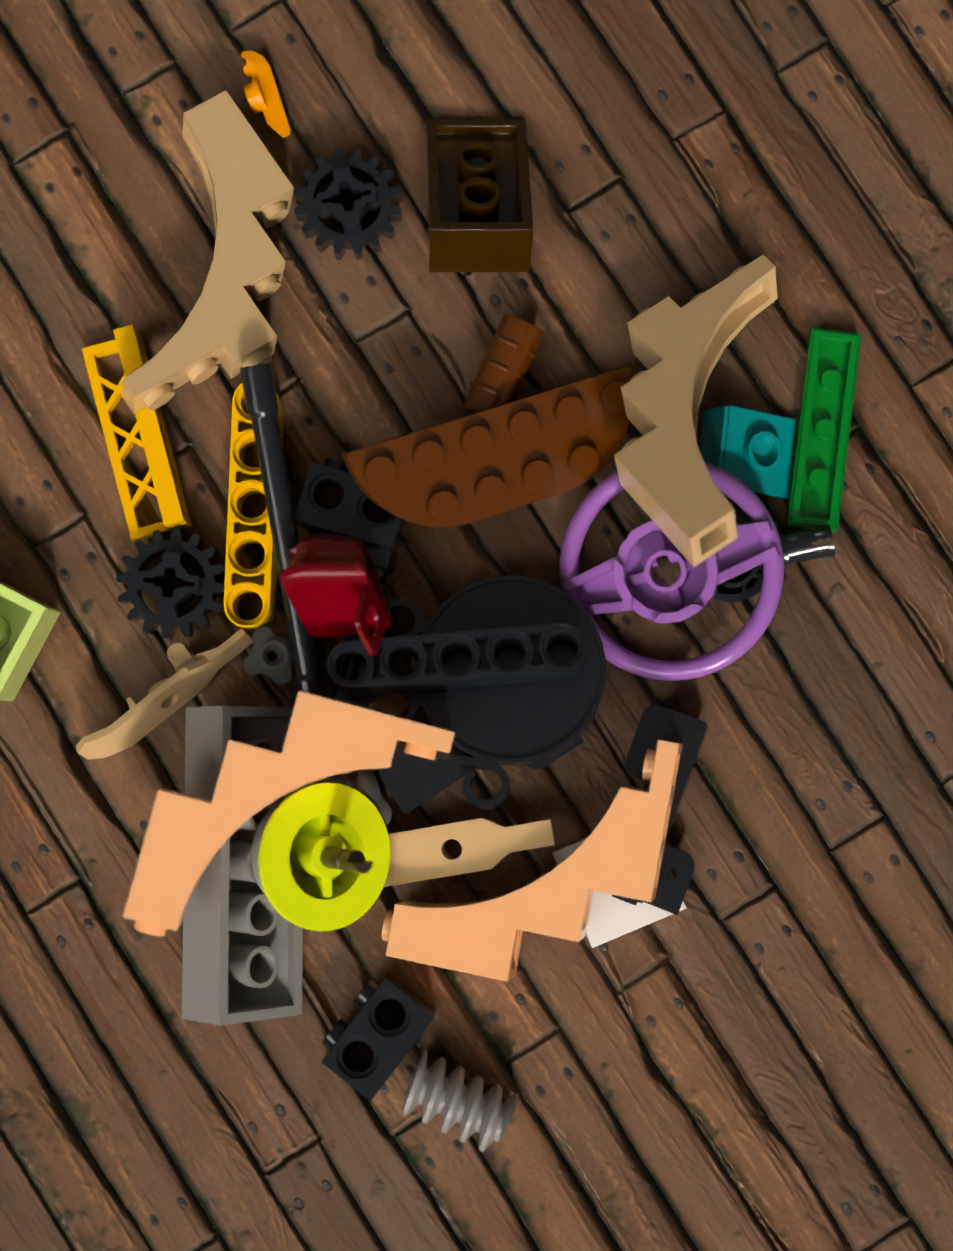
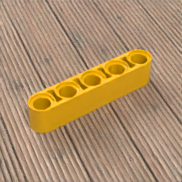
M241 383L234 391L232 399L224 610L232 623L242 629L255 631L258 628L268 626L274 618L278 568L267 506L263 514L256 518H247L242 512L243 502L247 497L253 494L264 496L265 494L260 466L249 467L244 462L246 451L253 445H256L252 420L246 412V401L243 384ZM276 392L279 407L277 416L283 445L284 408L283 402ZM256 543L262 545L265 552L263 562L254 569L243 568L240 562L242 550L249 544ZM247 594H258L263 604L261 613L253 620H243L238 613L240 600Z

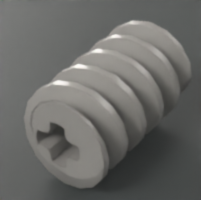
M425 1049L404 1093L403 1114L408 1116L418 1105H422V1123L427 1125L437 1114L442 1115L441 1132L444 1134L456 1123L461 1124L459 1141L465 1143L477 1132L480 1134L478 1150L484 1152L493 1141L499 1142L515 1112L519 1094L513 1093L502 1103L503 1088L499 1084L493 1085L483 1094L484 1079L480 1075L474 1076L467 1085H464V1067L459 1065L446 1076V1059L440 1056L427 1067V1049Z

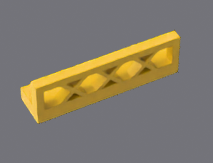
M132 324L113 329L114 340L81 349L131 540L136 542L138 539L143 540L153 537V531L156 530L166 534L173 532L174 528L184 529L192 527L161 407L154 410H148L145 407L136 412L137 422L130 434L113 423L111 414L122 397V380L149 361L143 337ZM119 353L124 375L117 386L101 377L97 358ZM104 386L114 391L109 400H107ZM117 434L126 438V441L124 442L121 449L119 446ZM134 444L144 449L149 466V471L143 481L126 473L124 460ZM129 481L139 486L134 496H132ZM146 492H149L157 497L163 521L141 527L136 509Z

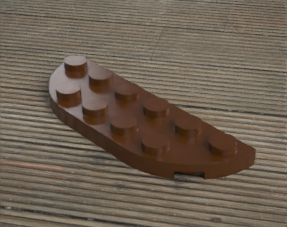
M630 365L614 368L342 453V456L352 478L361 491L373 503L390 514L407 522L429 527L447 528L473 523L567 492L584 484L598 474L615 455L628 429L630 421L626 416L621 387L631 380Z

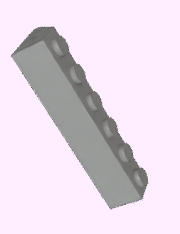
M186 707L185 794L208 800L213 799L229 740L282 753L294 707ZM304 785L279 797L240 826L218 850L202 874L190 898L183 918L182 1019L221 1026L302 1015L303 928L283 918L274 909L267 896L258 886L252 869L251 849L256 830L265 815L289 795L303 788Z

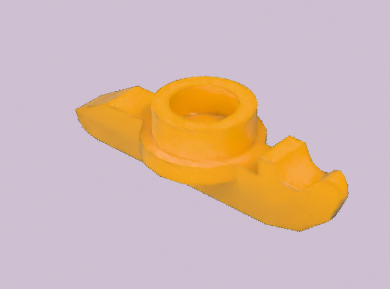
M243 51L240 55L246 60L243 71L248 77L252 76V82L244 85L245 95L251 109L255 114L263 112L267 124L281 137H288L291 134V128L271 66L265 57L259 53Z

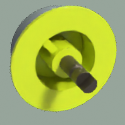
M317 783L303 787L272 808L260 822L254 835L251 849L253 874L258 886L267 896L274 909L290 923L312 931H332L343 928L361 918L372 907L386 882L390 866V840L385 822L375 805L365 795L349 786L337 783Z

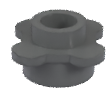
M268 627L258 628L252 635L254 645L250 655L243 660L245 671L249 675L260 673L271 677L275 684L287 683L292 677L290 667L293 661L290 636L283 638L273 634L272 630ZM269 651L276 652L277 658L274 661L268 659L267 654Z

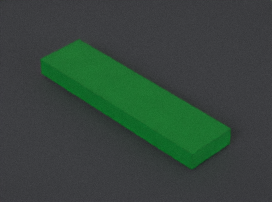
M813 327L809 330L785 527L808 530L830 525L833 534L838 532L862 334Z

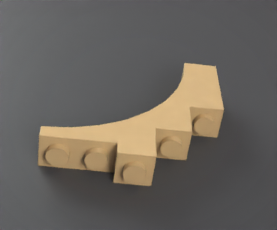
M227 90L183 113L182 137L201 170L212 204L215 233L214 257L202 294L181 329L155 357L122 380V397L133 413L145 407L148 410L161 407L175 395L173 390L189 381L195 385L211 377L218 370L217 365L221 363L230 378L233 379L241 374V367L271 363L273 360L272 355H274L277 335L252 298L256 301L264 300L275 293L281 286L280 282L283 278L286 261L261 225L264 228H270L281 222L288 215L294 187Z
M764 255L756 258L746 266L738 267L729 277L706 292L695 295L681 308L668 296L654 306L643 309L634 319L627 322L633 354L648 370L637 373L627 384L621 387L626 416L643 436L630 440L621 451L614 455L620 484L694 567L738 538L734 508L712 480L697 446L698 410L708 378L725 348L751 319L778 299L776 266Z

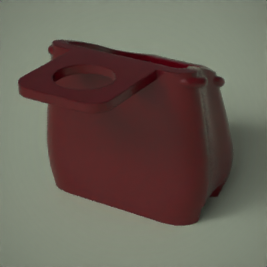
M330 533L314 534L299 541L289 550V566L281 570L280 577L282 586L308 634L312 637L336 638L358 634L370 656L377 655L384 630L393 628L394 623L376 567L364 542L356 538Z

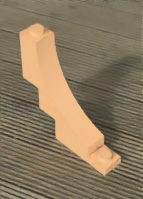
M299 691L282 753L229 740L212 800L166 788L158 789L123 918L135 920V930L151 935L165 936L167 929L177 931L182 924L188 903L202 874L218 850L255 813L279 797L308 783L332 775L361 769L390 768L397 740L406 742L404 753L435 761L437 751L450 753L455 732Z
M658 740L656 750L647 749L642 780L651 781L649 791L627 786L621 787L609 810L591 835L572 855L552 871L531 884L507 894L479 901L426 903L405 900L395 904L394 911L388 910L382 928V940L388 942L386 956L508 982L516 975L523 931L580 942L585 937L593 891L652 902L656 898L683 744Z

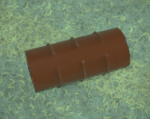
M503 315L495 335L491 337L492 342L484 359L481 360L482 364L474 382L470 383L471 388L462 408L469 413H473L515 400L522 383L526 381L525 377L533 359H536L535 354L543 339L544 332L522 319L511 315Z

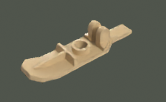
M241 628L219 647L196 655L181 643L172 644L167 650V657L175 667L176 673L170 678H165L155 683L148 691L147 696L140 702L131 696L128 697L126 700L130 709L110 726L82 737L76 745L77 753L88 760L100 759L132 747L204 690L218 670L254 642L253 639Z
M482 817L388 834L390 840V866L384 887L489 870L511 852L556 845L552 820L547 819L503 826ZM449 839L457 840L461 844L462 852L458 858H451L445 852V844Z

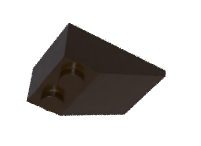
M427 119L429 272H530L533 216L526 119Z

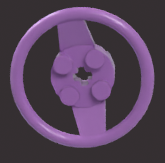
M705 462V465L714 483L722 493L732 499L743 510L751 523L736 525L738 538L695 567L652 520L629 533L626 540L621 544L616 557L579 574L581 549L591 523L600 510L613 497L625 490L620 484L618 471L610 474L587 494L579 504L566 529L559 565L561 590L574 598L594 622L603 643L605 659L629 673L655 680L678 681L703 677L717 672L735 662L755 645L769 626L777 610L784 582V557L776 525L765 505L749 486L725 469ZM667 555L670 562H678L680 564L681 573L675 575L677 582L673 585H668L665 578H656L654 575V567L661 566L659 562L661 556ZM763 564V581L760 595L747 622L725 644L695 658L670 661L638 655L610 638L592 616L593 614L634 610L641 617L657 623L681 622L703 609L708 601L715 596L717 585Z

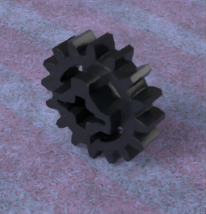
M335 148V161L328 163L325 158L319 155L316 157L319 168L316 173L307 169H303L301 172L307 187H296L294 189L296 200L303 203L294 208V213L297 221H307L301 227L305 239L318 235L315 241L317 251L322 253L331 245L334 248L336 259L341 260L345 250L352 249L356 259L360 260L363 256L362 247L369 245L372 250L378 253L381 251L378 239L381 235L390 239L394 238L395 230L389 221H402V209L393 205L403 200L402 192L399 187H391L396 181L395 173L392 169L380 173L382 165L379 156L375 155L366 163L363 161L360 148L354 150L351 159H344L341 149ZM352 175L361 176L371 183L364 184ZM334 179L328 187V189L325 192L320 193L321 189L330 180ZM352 197L354 209L344 211L343 199ZM378 215L376 220L367 229L363 230L369 218ZM334 224L345 231V234L334 232L324 225Z
M174 528L171 540H167L159 530L153 531L154 544L149 546L138 539L134 542L140 553L136 559L125 555L121 559L131 568L129 574L116 576V581L128 586V591L117 597L118 601L123 604H133L134 608L126 616L130 621L136 622L142 618L146 619L142 631L152 635L160 625L164 639L172 640L176 628L180 629L184 637L191 638L193 637L192 624L197 622L208 629L212 625L207 617V613L210 610L222 613L224 610L223 606L215 600L217 594H224V585L218 583V577L225 574V565L212 564V561L219 554L213 546L200 551L203 538L197 534H194L186 543L184 532L181 529ZM163 554L162 561L150 571H145L153 559ZM187 554L192 555L198 560L204 570L205 577L196 576L190 571ZM175 572L176 577L193 585V587L183 586V588H176L171 596V592L154 584V582L164 583V580H172ZM141 591L151 593L156 598L159 615L155 614L147 606ZM196 597L202 598L194 610L183 615L184 607Z

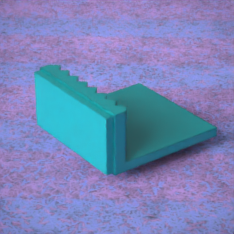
M731 405L704 410L700 442L701 456L705 462L723 468L738 477L756 494L789 499L796 420Z

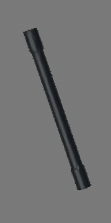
M271 363L241 367L240 373L247 412L252 420L293 653L297 695L301 691L329 699L325 675L320 665L316 637L310 636L306 631L281 583L280 572L288 568L289 550L299 542L277 416L279 407Z

